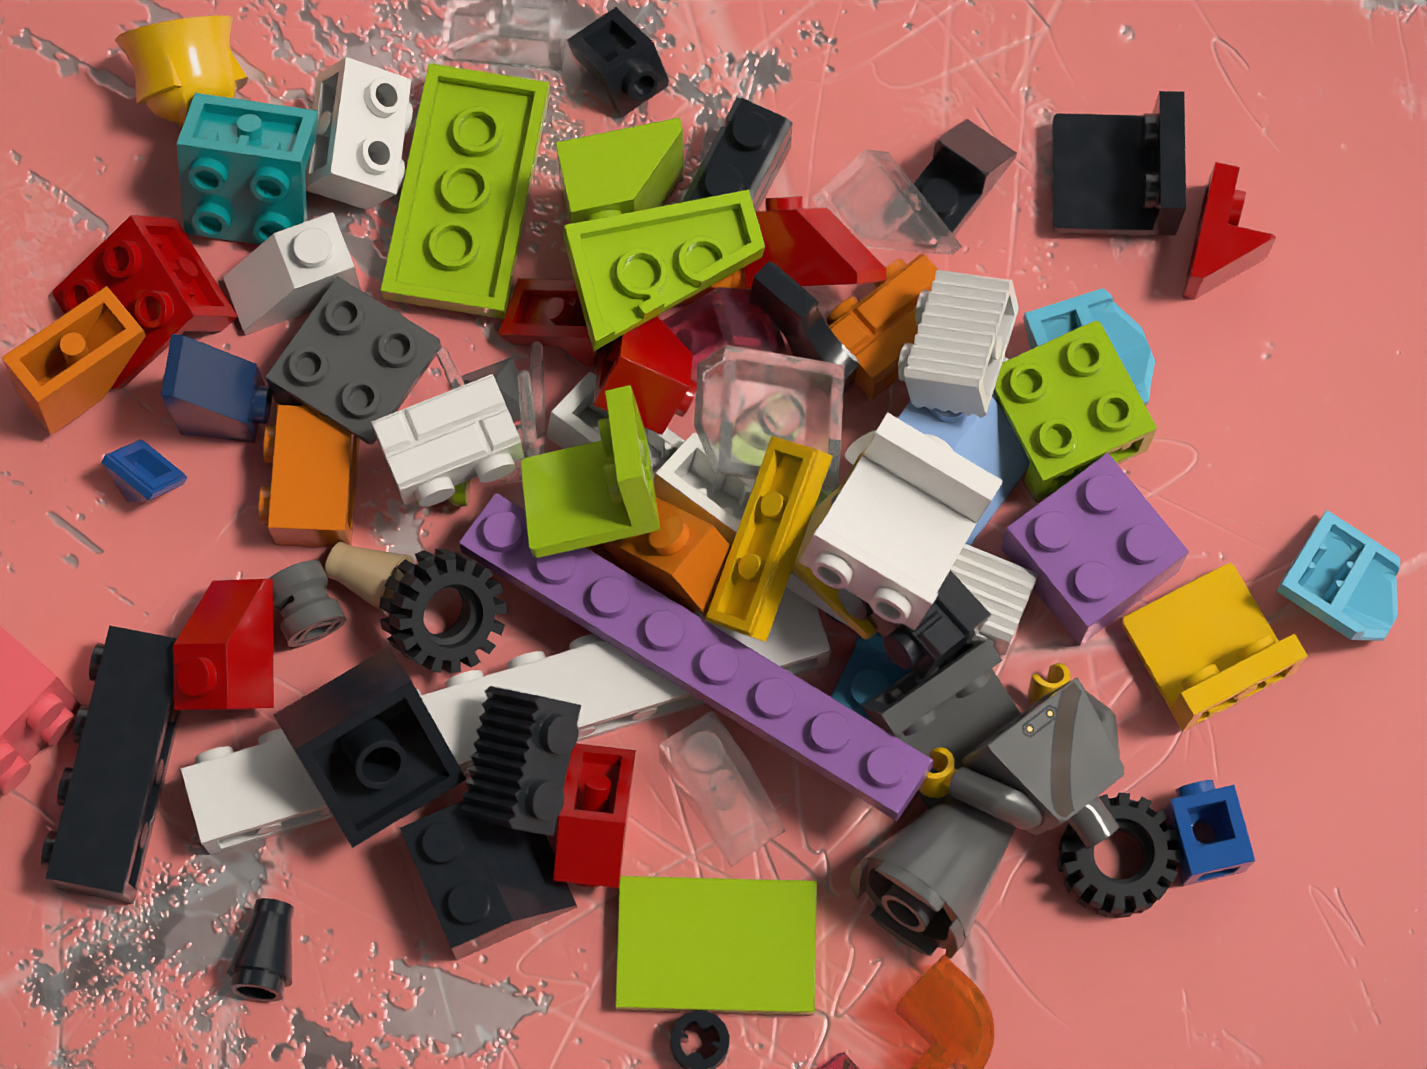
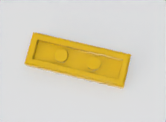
M771 436L705 621L766 642L832 461V455L815 448Z

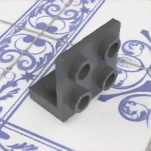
M337 276L265 378L274 401L278 404L301 406L304 404L365 443L374 444L377 438L372 421L398 411L440 351L441 343L438 337Z
M977 635L924 679H921L912 670L861 706L872 723L930 757V751L935 748L943 747L948 749L954 757L955 769L957 770L965 766L961 761L964 756L1021 714L992 669L1003 660L989 639ZM932 767L930 772L939 773L940 771H937ZM917 790V793L928 809L943 798H930Z

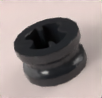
M695 1010L684 1014L675 1023L671 1032V1051L674 1059L683 1069H717L725 1061L729 1052L730 1035L726 1024L717 1015L709 1011ZM697 1025L703 1033L713 1029L720 1041L711 1043V1047L713 1050H716V1053L707 1059H703L698 1052L687 1055L682 1049L681 1042H689V1036L684 1034L689 1027Z

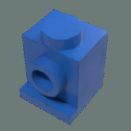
M1203 780L1184 785L1175 790L1177 798L1170 799L1164 808V812L1169 816L1167 820L1170 830L1176 828L1179 836L1175 844L1177 850H1181V861L1179 863L1181 872L1179 876L1182 887L1245 872L1256 860L1235 785L1215 789L1213 780ZM1196 823L1208 824L1214 831V841L1208 844L1197 841L1192 829L1193 825Z

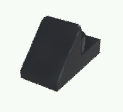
M969 119L964 120L940 136L935 142L931 162L898 202L895 215L945 249L1014 161L1017 152Z

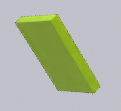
M621 876L616 1010L692 1012L699 1010L711 1013L814 1015L817 881Z

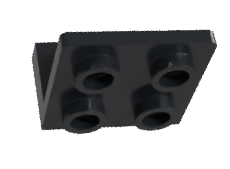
M1159 91L1153 112L1144 113L1143 115L1055 114L1052 120L1053 231L1057 233L1176 236L1186 210L1185 92Z

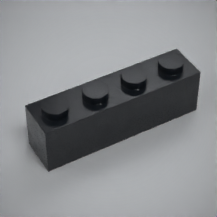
M109 625L105 644L97 643L94 647L89 666V679L95 681L90 704H82L80 706L74 723L73 741L79 743L74 767H66L64 769L58 786L57 803L59 806H64L58 830H50L48 832L41 855V867L47 870L46 879L58 890L130 904L135 903L182 711L174 710V643L177 638Z

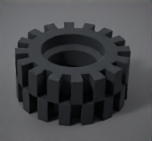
M435 549V555L426 550L415 553L418 562L416 565L404 560L397 566L404 574L400 581L391 576L387 579L384 586L394 591L392 599L380 597L379 608L389 613V617L380 619L382 630L391 634L387 640L393 648L402 652V655L431 671L440 673L442 668L449 673L461 672L460 662L471 668L481 662L475 651L480 649L490 654L496 647L495 644L487 640L490 632L502 635L505 624L494 619L495 614H507L506 602L495 597L504 592L500 582L490 578L493 573L486 567L456 552L454 554L446 549ZM455 588L462 599L461 612L457 621L444 633H430L424 624V612L427 603L440 589Z
M1119 792L1115 798H1108V794L1099 796V798L1120 827L1116 831L1131 835L1142 848L1144 860L1140 872L1129 879L1123 880L1106 876L1096 865L1094 847L1087 849L1069 823L1060 839L1058 850H1060V857L1057 860L1058 870L1064 873L1065 880L1063 885L1068 893L1073 890L1079 897L1076 902L1085 909L1090 905L1098 909L1097 915L1108 917L1110 913H1116L1119 918L1130 917L1134 912L1140 911L1142 913L1151 908L1157 900L1161 899L1174 882L1178 873L1176 868L1181 861V850H1177L1175 844L1179 836L1176 828L1170 830L1166 821L1169 819V816L1162 809L1157 813L1149 807L1152 801L1141 797L1139 801L1131 800L1130 793Z

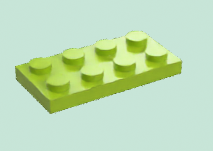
M433 63L428 64L381 286V295L384 300L504 319L550 97L549 82Z

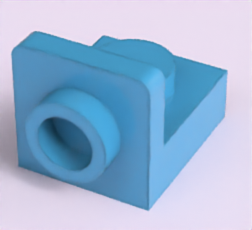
M878 631L869 639L858 636L855 649L831 695V698L869 721V717L861 706L913 670L912 668L903 669L890 659L883 646L884 638Z

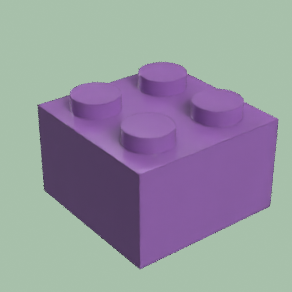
M1109 453L1009 525L1001 545V549L1012 563L1039 574L1033 589L1079 646L1178 573L1189 553L1188 549Z

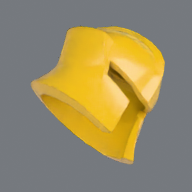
M210 15L178 18L144 25L118 35L115 38V42L126 54L134 68L136 104H146L154 115L176 123L182 128L195 93L234 98L236 92L248 83L249 78L230 48L233 17Z

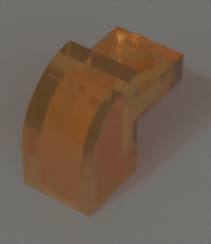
M943 954L902 997L894 1010L931 1045L910 1069H950L952 1066L955 1069H984L990 1058L995 1037L992 1011L984 994L977 985Z

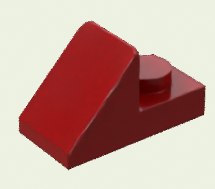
M1219 162L1214 164L1205 188L1182 295L1183 298L1195 300L1260 263L1268 256L1276 240V236L1273 234L1238 226L1246 196V191L1235 189L1240 167Z
M518 278L499 335L513 345L560 347L584 366L591 367L597 350L593 351L575 280Z

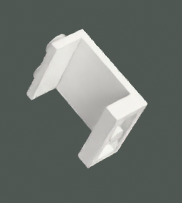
M887 413L828 514L813 535L799 562L810 568L816 578L822 583L836 589H845L869 603L873 611L881 618L892 623H903L915 630L936 599L940 586L1003 480Z

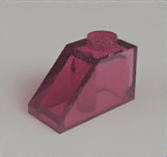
M717 287L663 320L664 324L693 353L691 380L696 381L697 386L743 375L786 350L781 331L770 317L750 298L751 290Z

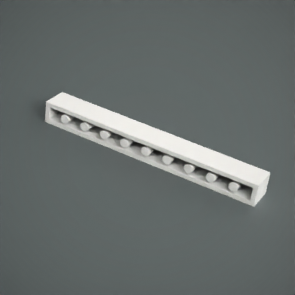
M785 588L766 642L709 622L794 675L829 665L831 648L817 606L788 588ZM694 612L695 615L705 620V617ZM589 634L572 641L569 644L570 650L549 657H545V653L542 651L530 652L513 658L507 663L509 669L484 676L481 670H473L449 678L445 682L446 688L424 695H421V691L417 689L465 777L470 775L467 769L474 764L470 756L476 752L473 743L479 738L476 730L482 725L479 716L485 712L482 703L488 699L484 691L490 686L582 705L577 724V742L704 704V702L594 634ZM281 728L261 735L258 738L259 745L237 752H234L233 747L230 746L214 748L195 757L196 764L181 768L201 843L211 855L334 817Z

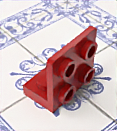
M130 215L53 289V297L63 313L66 314L107 286L144 330L145 338L111 389H123L170 345L171 334L181 335L185 331L222 332L238 317L176 218Z

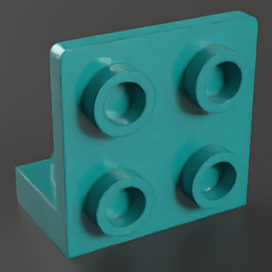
M195 93L176 144L185 232L190 235L261 245L272 234L306 222L305 170L319 130L318 111Z

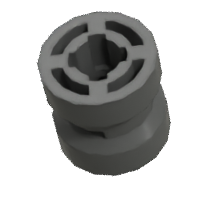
M303 561L289 566L269 578L273 579V608L279 609L283 617L280 628L288 646L298 647L316 642L337 631L346 622V617L338 600L330 598L326 591L329 580L320 561Z

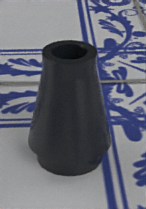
M269 898L257 899L255 901L253 914L227 969L228 975L232 977L230 990L233 993L252 1000L274 1002L281 1000L284 988L292 985V917L294 907L289 903Z

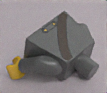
M1055 663L1049 667L1047 682L1039 674L1031 675L1028 699L1032 705L961 759L965 765L958 770L955 769L954 757L946 748L938 747L930 751V758L933 759L932 767L940 772H929L918 790L930 798H940L950 793L951 797L1021 830H1028L1034 835H1039L1068 821L1086 848L1090 849L1105 840L1120 827L1099 798L1102 792L1124 775V766L1119 758L1120 749L1115 714L1108 706L1087 692L1078 678L1070 681V670L1066 665Z

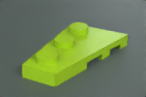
M749 190L564 225L562 235L593 351L762 257L765 249Z

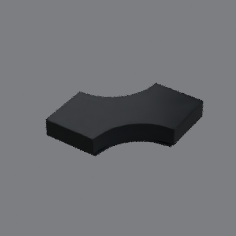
M768 261L753 278L750 298L770 317L782 332L791 348L792 359L839 399L853 385L859 366L856 362L859 360L831 331L821 314L819 301L774 262Z

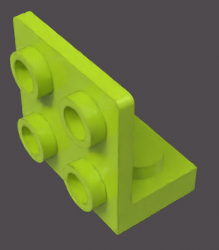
M1092 321L1002 362L993 392L1030 461L1024 481L1035 502L1053 494L1107 453L1117 464H1120L1148 450L1156 433L1157 426L1099 321Z
M631 385L605 391L609 417L598 420L600 441L522 459L521 472L528 541L533 557L540 558L661 530L648 438Z

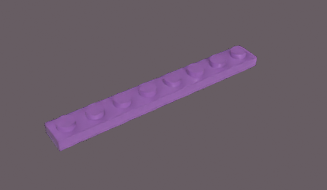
M497 493L493 495L459 542L463 554L895 821L899 819L932 769L933 759L586 547L540 558L533 557L528 541L526 511Z

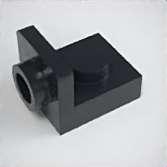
M614 7L567 39L573 56L605 87L613 108L621 116L627 115L669 85L668 76L654 42L617 7Z

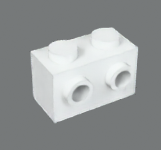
M348 57L343 58L317 74L312 110L318 111L319 130L305 170L306 191L365 210L397 194L405 176V162L401 159L404 134L410 126L413 114L412 105L409 103L411 79Z

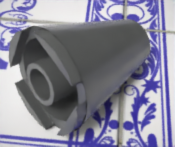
M949 793L859 861L849 876L852 891L858 900L866 891L877 905L870 916L900 942L928 956H931L938 947L946 949L944 959L953 958L966 942L1016 827L951 797Z

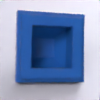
M141 439L106 454L101 462L127 502L150 501L183 485L187 479V476L184 475L185 473Z

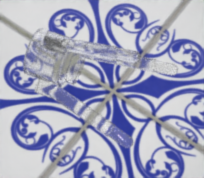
M539 341L532 342L530 346V374L527 370H521L517 375L521 424L515 425L522 443L524 458L549 452L545 425L543 346ZM439 347L436 351V356L452 390L465 385L448 350L445 347ZM522 459L514 462L515 469L510 474L501 478L502 483L522 482Z

